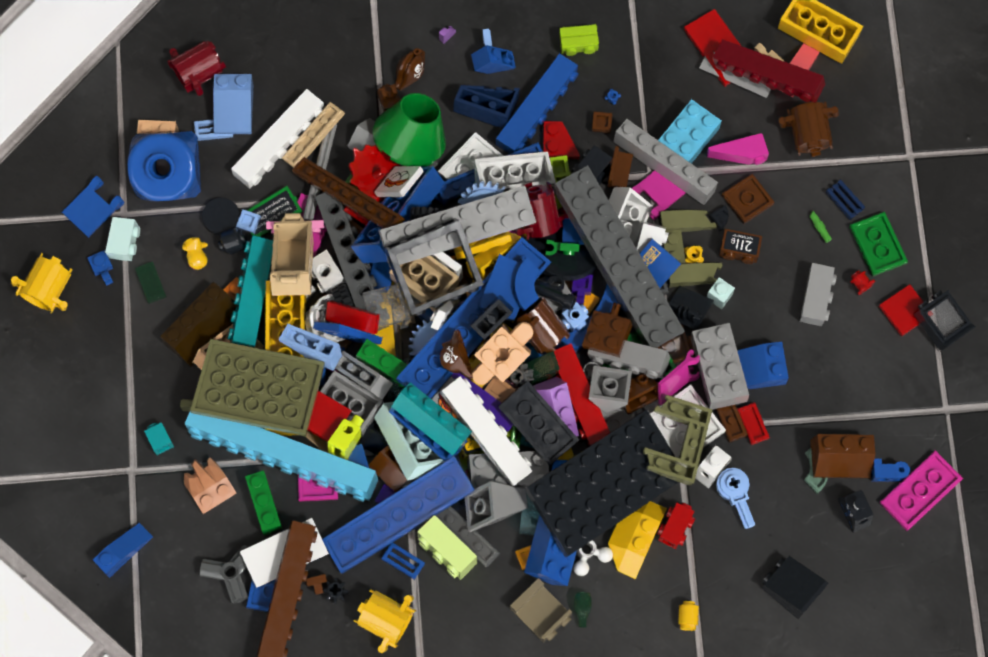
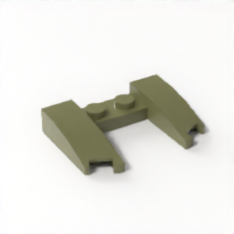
M706 210L660 212V225L666 227L665 232L669 233L666 244L663 243V247L682 263L669 277V288L713 284L717 281L714 275L717 269L721 270L722 263L686 264L681 232L717 229L716 223H711L707 218L706 214L708 212Z
M666 395L664 397L666 402L661 408L657 405L653 412L687 425L680 455L677 458L644 448L643 453L644 455L647 454L650 465L646 468L661 476L690 486L695 482L712 409Z

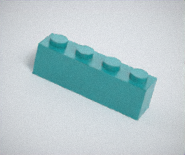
M411 382L400 392L391 406L452 456L461 448L472 433L471 430Z

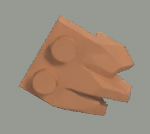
M211 457L207 459L206 466H202L194 459L191 465L195 473H184V484L203 514L236 494L221 467Z

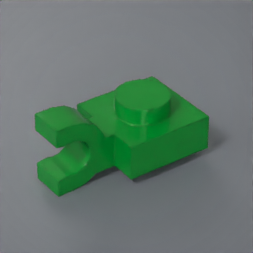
M546 240V244H552L554 248L552 251H546L545 255H553L557 250L563 251L564 255H574L575 252H579V243Z

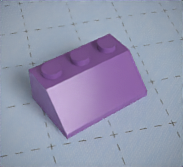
M556 376L534 385L533 387L569 429L576 436H579L567 382Z

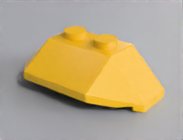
M650 501L616 524L608 546L613 552V560L618 572L636 579L667 508Z

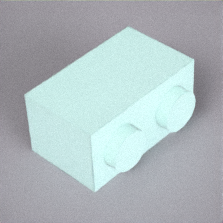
M112 217L105 251L109 259L132 261L133 255L137 251L136 238L140 236V226H138L135 219Z

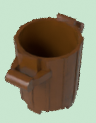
M826 101L824 104L809 102L797 105L790 111L787 109L788 116L779 118L781 128L792 126L796 150L799 156L801 153H812V157L820 156V151L828 147L830 149L833 148L828 119L839 116L838 107L827 108Z
M539 297L525 311L521 309L514 321L516 326L521 322H527L533 327V336L529 342L541 355L545 351L548 355L556 350L554 347L561 342L563 337L566 339L570 337L566 326L543 297Z

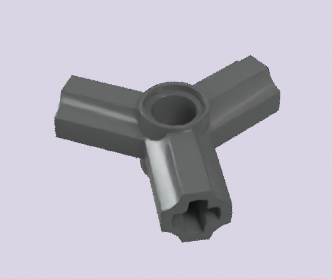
M245 545L227 563L203 559L200 567V577L223 580L225 582L232 604L248 599L241 574L247 569L240 554V551L248 548ZM235 569L236 573L233 577H227V570Z

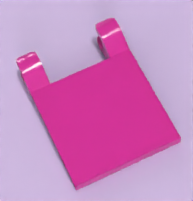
M653 171L632 188L638 194L644 191L658 205L651 210L649 215L653 220H656L660 216L661 211L668 209L686 193L656 171Z
M693 350L688 351L686 359L658 383V402L660 405L666 402L664 398L666 395L673 396L688 382L699 379L700 372L691 374L694 371V367L688 368V366L697 364L700 361L699 355L695 358L691 357L694 355Z

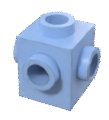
M576 302L571 311L565 308L562 309L561 321L571 332L576 329L580 331L587 325L586 321L589 318L587 314L589 312L583 304L579 305ZM575 312L579 317L573 318L572 313Z

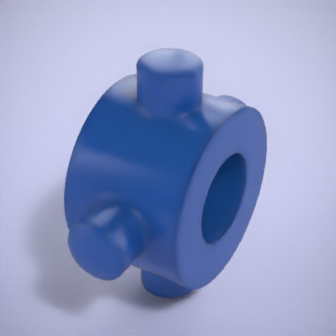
M610 89L608 95L605 96V100L615 105L621 94Z

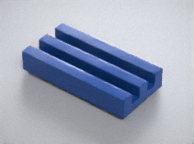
M394 543L390 544L381 558L384 562L413 580L417 578V575L425 565V562ZM392 549L416 562L419 566L416 567L392 552ZM388 555L398 560L402 564L406 565L410 569L414 570L415 572L412 573L407 569L403 568L402 566H400L399 564L395 563L391 559L387 558Z

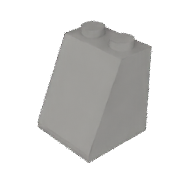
M492 481L476 488L465 497L468 531L472 532L527 509L525 489Z

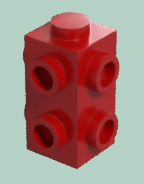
M676 503L675 507H670L666 515L669 519L666 525L662 523L657 533L660 535L658 541L674 549H677L678 545H683L687 537L684 532L687 527L691 529L696 519L692 517L695 511L691 510L692 507L690 505Z

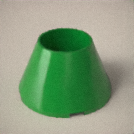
M411 93L404 96L379 115L373 126L372 135L377 148L391 157L390 160L400 165L426 167L441 158L445 151L446 139L441 111L438 104L427 95Z

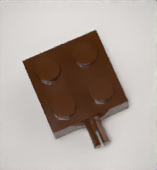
M613 303L610 313L593 311L582 343L583 348L620 358L625 340H628L632 328L630 319L618 316L620 304L617 303L616 305V303Z

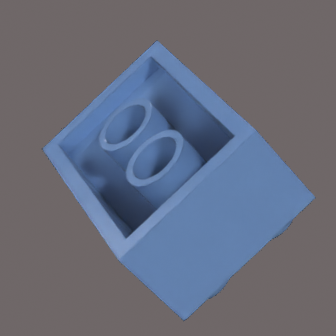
M214 74V134H252L254 88L252 74Z

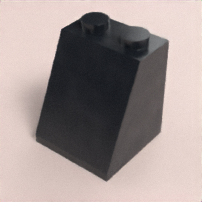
M788 556L786 560L782 558L776 564L777 570L774 574L769 572L763 579L765 584L762 589L794 617L799 619L829 583L791 556Z

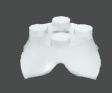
M328 294L321 297L305 313L306 331L337 343L345 339L314 330L313 328L314 322L333 323L325 320L327 302L334 301L333 295Z

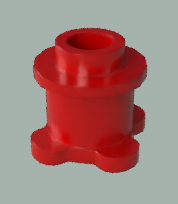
M859 270L851 276L853 280L850 283L858 288L859 292L857 294L861 295L871 288L876 281L874 279L870 280L866 275V271L861 272Z

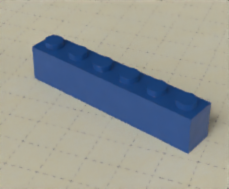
M559 53L497 136L496 146L508 154L525 148L527 139H532L536 133V127L539 124L542 125L546 120L547 112L555 108L558 102L556 100L559 96H564L568 90V84L576 80L579 74L576 63Z

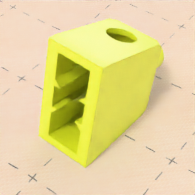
M353 415L350 421L343 419L328 441V453L348 460L361 438L360 426L364 420L358 415Z

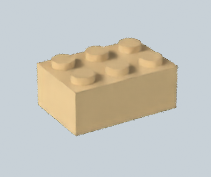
M432 256L400 265L410 294L420 302L452 290L459 285V276ZM391 269L389 272L390 279L397 284L393 271ZM430 307V309H431L432 311H435V310L438 309V308Z

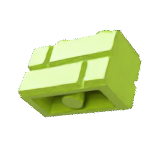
M596 24L559 28L561 54L573 56L578 52L592 54L598 51L599 40Z

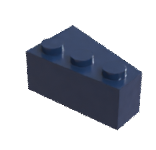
M461 85L454 99L453 112L504 128L509 122L518 102L520 88L507 90L502 89V87L488 89L484 88V86Z

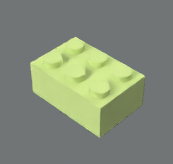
M435 515L418 531V544L425 551L429 549L433 554V559L440 565L443 563L447 568L446 571L454 579L458 577L461 580L477 564V556Z

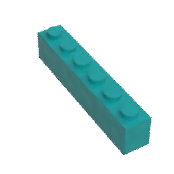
M252 236L250 241H246L244 252L247 255L246 259L243 258L241 269L243 270V275L239 276L237 287H240V291L236 293L234 304L237 307L236 311L233 310L231 322H233V327L229 329L227 336L230 343L253 348L256 344L266 291V281L268 280L273 254V240Z

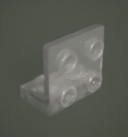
M398 284L362 294L367 311L380 314L378 328L396 323L399 324L400 329L408 327L411 318Z

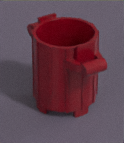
M202 41L180 55L175 48L169 51L172 58L167 61L170 69L173 68L187 93L195 90L196 94L201 96L204 93L201 84L213 78L214 74L222 73V70L226 68L223 61L220 62V58L214 50L216 47L212 42Z
M532 182L524 184L523 186L526 187L536 223L511 231L518 236L523 235L527 240L529 237L542 238L558 232L563 227L562 220L569 217L563 207L557 209L552 184L550 182H546V185L535 186L532 185Z

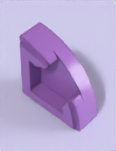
M448 26V29H441L439 31V40L444 44L456 33V30L452 26Z

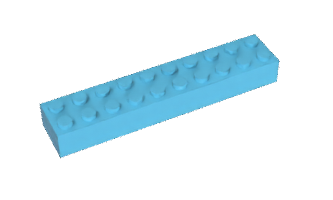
M191 411L185 421L188 432L196 440L202 441L203 438L215 447H220L221 445L226 447V450L231 453L238 454L240 452L245 454L244 457L249 460L255 461L258 459L263 461V464L273 468L277 466L281 468V471L290 475L292 472L299 474L298 477L305 481L312 479L317 481L316 484L321 487H333L337 493L346 495V493L351 494L354 499L364 502V500L370 501L378 482L375 470L260 427L191 413Z

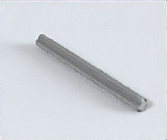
M337 124L321 143L316 164L325 170ZM313 185L310 187L303 215L305 221H313L317 207L315 196L320 195L321 191Z

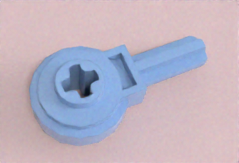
M728 468L721 472L717 478V491L721 497L729 500L731 506H736L744 528H751L755 525V522L746 502L749 499L747 494L750 485L749 479L742 470ZM731 481L737 483L735 488L734 486H729Z

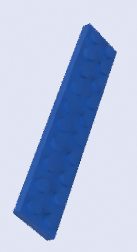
M522 237L505 255V257L520 263L528 257L540 270L535 281L551 263L549 259ZM492 271L483 280L484 285L480 286L478 291L471 293L397 376L396 380L406 387L411 382L432 399L453 375L452 372L441 365L440 352L443 348L442 343L451 340L455 330H460L469 357L484 340L471 327V323L483 311L477 307Z

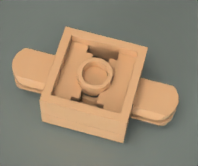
M521 322L510 331L502 324L475 352L474 355L481 362L473 370V380L477 384L484 385L496 375L504 382L531 354V350L525 344L533 336V327L527 322Z

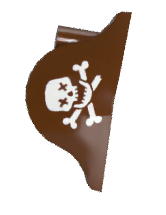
M415 48L399 60L396 67V89L401 91L421 78L424 73L425 51Z
M457 329L454 331L451 340L442 343L443 348L440 352V362L448 371L463 373L471 379L473 374L460 330Z

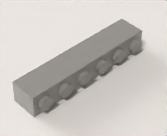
M628 119L615 132L613 141L615 144L628 153L633 154L635 158L658 172L701 204L705 205L715 193L718 184L716 180Z

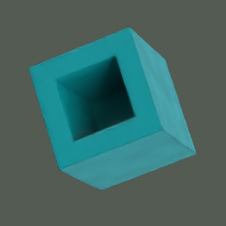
M162 422L159 424L153 423L144 431L156 455L174 447Z

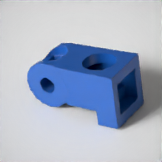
M874 459L871 482L903 481L909 475L910 468L907 463L902 461L896 464H882V459Z

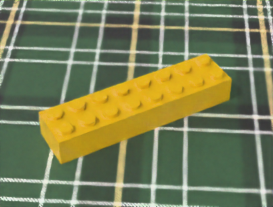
M266 281L265 350L306 358L279 341V337L287 324L306 330V295L272 296L270 281ZM265 428V430L271 431L281 436L296 435Z

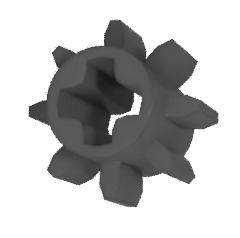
M527 363L520 364L510 375V381L516 383V387H520L527 380H534V370L528 368Z

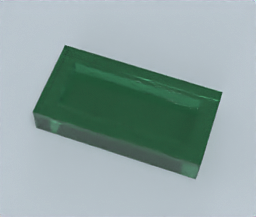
M153 262L135 268L149 304L166 298Z

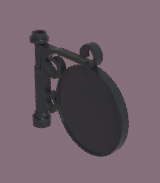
M563 227L550 236L542 238L530 237L528 243L551 261L550 265L543 272L544 275L550 278L547 283L537 279L534 283L535 292L538 295L563 305V308L571 311L577 297L561 292L564 289V281L582 279L594 272L597 265L585 245H579V252H575L574 255H564L563 251L557 250L553 255H545L546 251H552L554 248L552 244H546V240L562 242ZM553 282H557L560 284V286H553L550 284Z

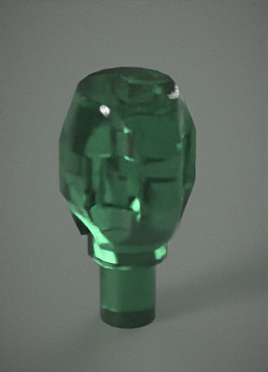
M576 592L574 608L577 617H579V627L586 628L587 618L592 608L590 592Z

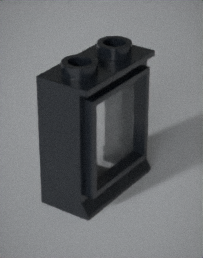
M940 290L932 296L933 301L930 303L927 301L923 302L917 307L918 311L913 314L940 352L976 327L970 322L949 293L950 290L944 293Z

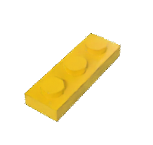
M508 231L469 243L472 254H476L496 246H503L507 242L512 241ZM462 246L453 248L457 260L466 258Z

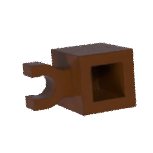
M386 84L377 89L383 112L400 100L395 84Z

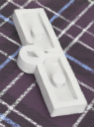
M447 300L441 307H438L430 319L433 321L431 328L439 330L454 314L460 300Z

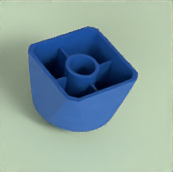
M192 131L136 134L131 141L128 153V176L134 193L141 200L170 201L196 197L201 192L198 136ZM158 159H165L170 165L169 172L164 176L156 169V161Z

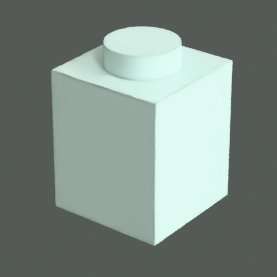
M719 277L708 291L707 297L713 299V304L722 309L733 295L735 288Z

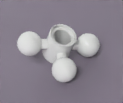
M590 541L586 544L591 548L590 554H585L582 548L576 552L580 560L574 564L575 574L584 576L588 573L589 565L587 559L593 555L598 556L601 562L611 561L613 558L612 550L608 547L596 549L595 542Z

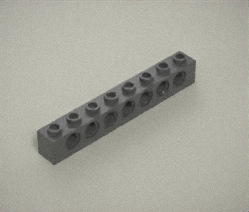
M326 193L315 196L355 307L366 311L376 307L373 313L380 314L378 331L389 327L387 322L390 319L386 308L382 309L381 303L384 302L380 292L375 290L377 282L374 275L370 276L368 271L371 269L369 263H362L351 248L356 237L359 236L355 225L351 226L352 216L343 211L345 208L344 204ZM334 209H339L337 213L331 214ZM345 225L342 230H337L339 226ZM351 241L349 246L344 247L346 242ZM352 258H357L356 262L350 263V260ZM359 274H364L361 279L356 280ZM370 291L367 296H362L363 292Z

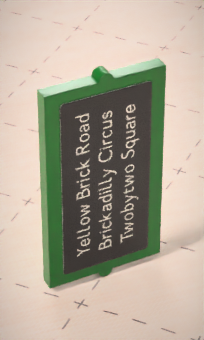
M288 186L247 210L261 216L255 234L251 233V235L263 237L271 232V230L266 229V222L281 221L285 213L303 212L297 202V197L293 196Z

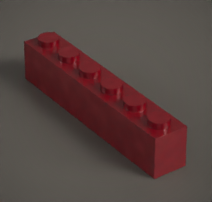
M723 39L713 56L717 69L732 72L737 77L743 76L753 83L765 84L773 90H781L786 95H795L805 102L811 101L816 103L825 86L824 76Z

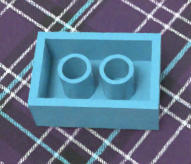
M691 99L658 141L692 164L720 129L722 120Z

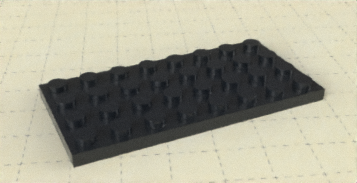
M648 410L633 417L524 488L565 557L570 556L678 483L646 468L650 465L647 454L644 455L643 453L644 448L675 457Z

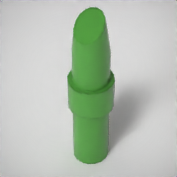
M812 210L809 216L814 223V227L820 233L825 243L830 242L832 238L826 230V226Z

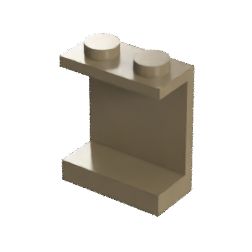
M539 578L510 605V609L543 643L546 640L551 641L558 634L556 630L560 626L564 628L572 620L570 618L572 611L570 609L567 610L544 587V583Z

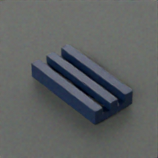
M841 179L826 190V194L850 220L865 209V206ZM833 191H835L842 198V200L851 208L853 213H851L847 209V207L839 200V198L833 193Z

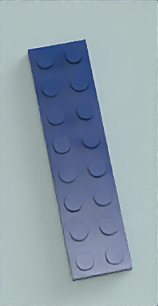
M454 456L322 540L340 573L343 574L425 523L434 515L436 516L465 498L475 488Z

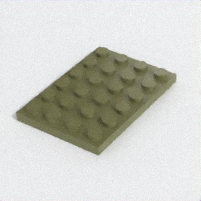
M210 339L190 411L197 415L306 436L325 363L323 361Z

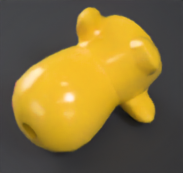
M199 237L189 238L182 245V249L187 251L186 257L189 266L195 270L204 268L208 262L207 256L202 250L208 244L201 242Z

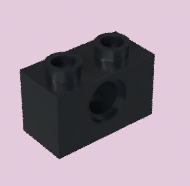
M499 295L472 321L471 327L485 340L513 313L514 308Z

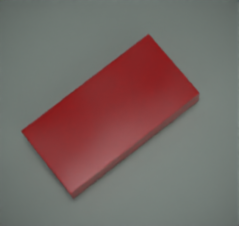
M755 402L737 409L751 445L770 438Z

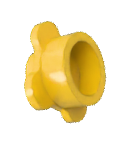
M691 246L684 249L686 264L703 263L702 247Z

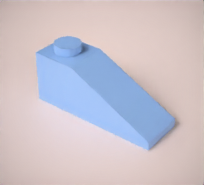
M287 324L279 337V341L308 359L323 361L325 363L324 367L332 371L342 357L338 343Z

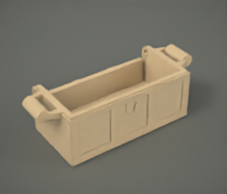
M285 213L281 222H274L272 268L270 272L272 296L311 295L314 248L312 221H304L301 213Z

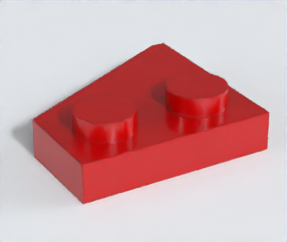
M544 121L543 152H548L549 158L567 155V159H579V152L563 122Z

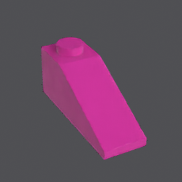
M762 133L711 146L707 150V157L748 165L762 164L769 155Z

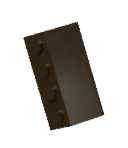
M213 281L160 337L168 348L192 367L195 364L193 360L198 350L207 344L210 339L215 338L233 324L231 322V315L233 310L236 311L237 305Z

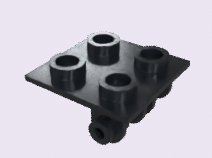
M679 286L672 300H667L680 324L697 330L714 300Z

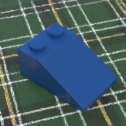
M782 342L766 343L737 350L748 389L786 385L789 377Z

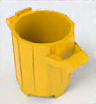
M41 253L25 281L20 280L17 276H13L11 284L14 287H18L16 296L20 295L23 299L41 309L51 311L50 313H53L55 307L61 311H66L67 302L61 301L58 298L73 270L71 268L69 271L60 264V259L54 256L52 259H47Z
M370 589L369 592L373 594L364 603L361 602L357 610L361 615L359 620L355 619L354 622L383 639L382 644L378 647V651L384 653L388 650V645L394 648L398 647L397 643L408 627L413 613L417 610L410 607L411 602L414 600L413 595L405 596L403 604H400L384 594Z

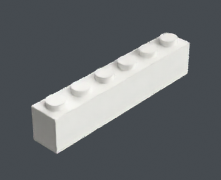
M306 89L231 168L233 175L249 189L253 185L256 186L261 181L263 174L272 170L274 163L285 155L287 149L297 141L299 136L322 112L324 103Z
M461 376L456 378L439 392L463 425L472 431V437L508 484L515 486L532 472L530 468L532 466L526 457L522 458L516 443L509 441L506 437L508 435L506 430L501 425L498 426L496 424L494 414L489 409L486 410L483 407V400L478 394L474 395L466 378L462 379Z

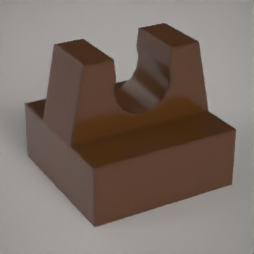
M326 574L306 579L307 586H314L316 595L324 593L322 583L327 582Z

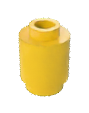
M683 601V604L679 605L678 625H680V630L695 631L696 626H698L699 606L695 605L693 601Z

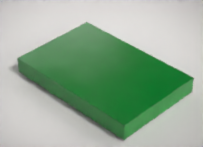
M885 212L849 226L872 277L908 263Z

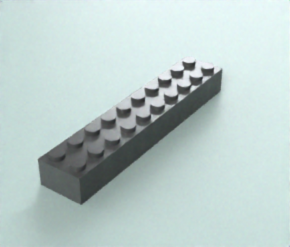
M587 165L556 182L552 187L556 197L616 300L621 305L627 319L631 320L632 327L641 343L658 348L684 333L683 327L589 166Z

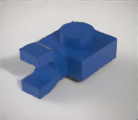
M105 250L88 257L95 276L101 274L106 286L112 284L113 281L108 271L113 269Z

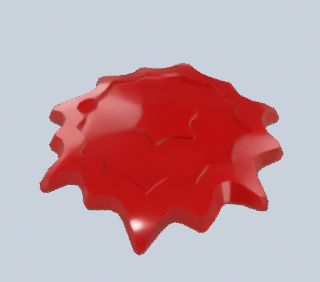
M365 145L362 151L353 148L354 161L349 163V169L352 174L350 184L358 187V190L376 201L383 202L386 197H377L374 192L393 168L400 166V164L390 160L391 157L384 151L381 152L376 145Z

